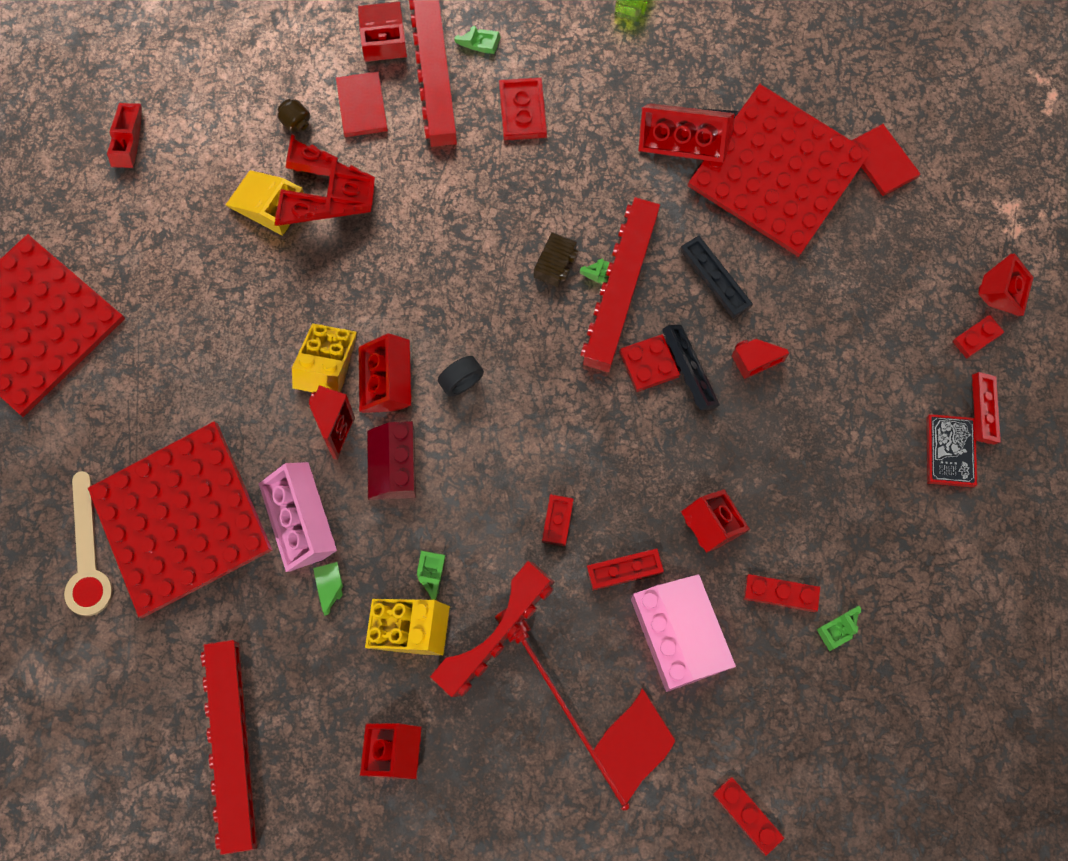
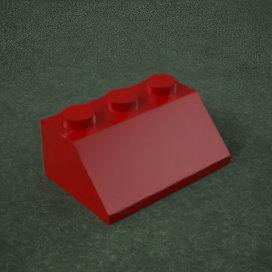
M387 333L359 346V412H395L411 406L410 340Z
M319 385L317 391L313 392L310 396V409L333 459L338 460L355 416L346 394Z

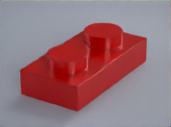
M989 315L956 337L952 342L968 359L1000 337L1004 331Z
M550 494L542 543L566 546L574 498Z

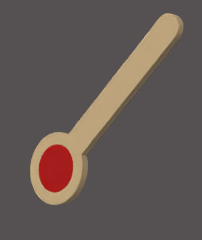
M81 471L76 473L72 479L78 573L73 575L68 581L64 591V598L67 606L73 612L82 616H92L100 613L108 606L112 599L113 586L110 579L104 573L97 570L93 501L88 491V487L92 486L90 475Z

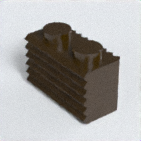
M551 232L534 267L533 277L552 286L559 287L560 282H565L569 275L570 269H568L570 262L574 263L579 251L576 250L577 242Z

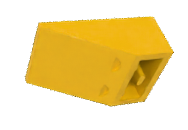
M250 170L230 197L226 206L283 236L291 224L274 226L280 190L304 193L303 188L284 178Z
M312 323L292 366V388L316 392L320 385L341 392L357 332Z
M372 599L365 648L421 655H444L450 606L436 600Z

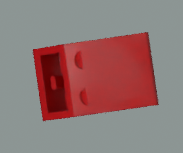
M400 1L358 6L364 61L407 57Z

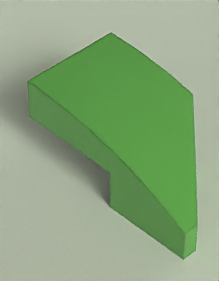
M474 25L470 28V32L463 36L458 34L454 38L457 44L466 48L495 54L501 36L499 31L477 30Z
M603 258L599 259L595 264L581 267L580 274L601 284L603 282L608 283L609 276L606 275L610 262L604 261Z
M421 551L417 570L418 580L427 590L430 598L436 600L446 555Z
M337 562L313 568L324 616L331 612V606L337 599L340 600L343 595L341 591L343 584Z
M860 606L817 629L829 651L851 640L853 635L858 632L857 620L858 614L861 613Z

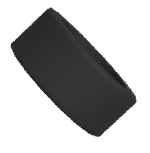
M466 356L453 362L443 370L438 377V383L446 395L449 397L456 396L474 386L482 378L484 370L474 356Z

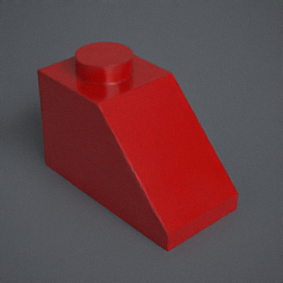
M758 339L749 342L748 340H743L735 346L732 358L743 378L746 379L784 362L789 352L785 348Z

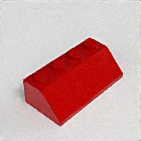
M650 103L642 107L639 151L724 162L732 138L735 113Z

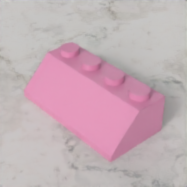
M308 462L285 463L259 483L286 572L322 561L337 551Z

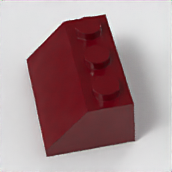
M413 421L388 422L367 430L368 500L416 498L415 429Z

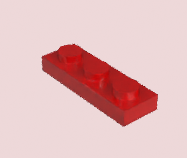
M977 372L972 374L976 441L994 445L1001 442L996 376Z
M657 548L587 565L586 567L592 591L663 574L664 572Z
M748 574L746 576L743 600L817 612L820 587Z
M730 777L712 794L764 856H767L785 839L733 777Z

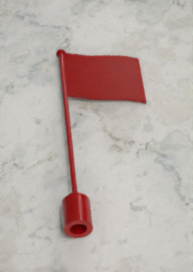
M506 609L495 616L498 624L502 621ZM524 618L519 624L521 627L519 632L511 639L508 637L509 642L515 641L516 644L522 642L622 805L620 809L623 811L628 810L630 807L628 801L640 783L667 756L675 742L674 737L642 688L633 704L607 729L593 749L526 641L530 637L528 632L531 628Z

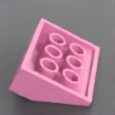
M699 574L657 585L633 594L631 598L633 607L666 692L736 667Z

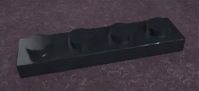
M699 235L681 246L680 251L733 319L752 307L753 303Z
M667 325L662 329L666 343L670 346L675 356V362L684 375L685 383L689 386L694 396L695 404L700 410L715 409L720 404L683 326Z

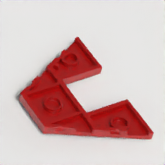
M291 134L285 168L330 176L327 197L281 189L274 226L371 212L375 183L374 176L361 172L353 165L347 167L339 163L337 157L317 149L312 144L307 146L295 140V135Z

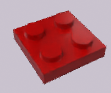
M663 334L620 348V355L636 392L674 380L680 376Z

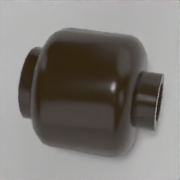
M287 99L279 105L278 120L288 131L302 132L309 126L310 112L299 100Z

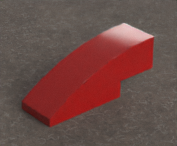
M119 103L110 129L112 139L107 151L111 167H134L140 137L141 104Z

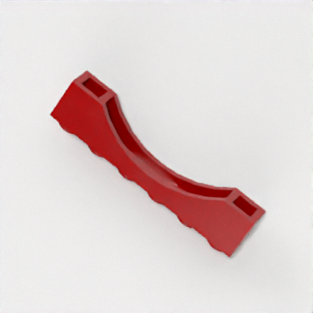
M527 561L511 580V594L508 607L495 631L474 649L457 656L446 657L430 678L449 696H464L472 687L470 682L474 677H480L488 668L486 663L492 656L496 658L504 649L502 644L507 638L511 639L521 629L519 624L523 619H529L537 610L535 605L540 599L545 600L553 591L551 586L555 581L533 562Z

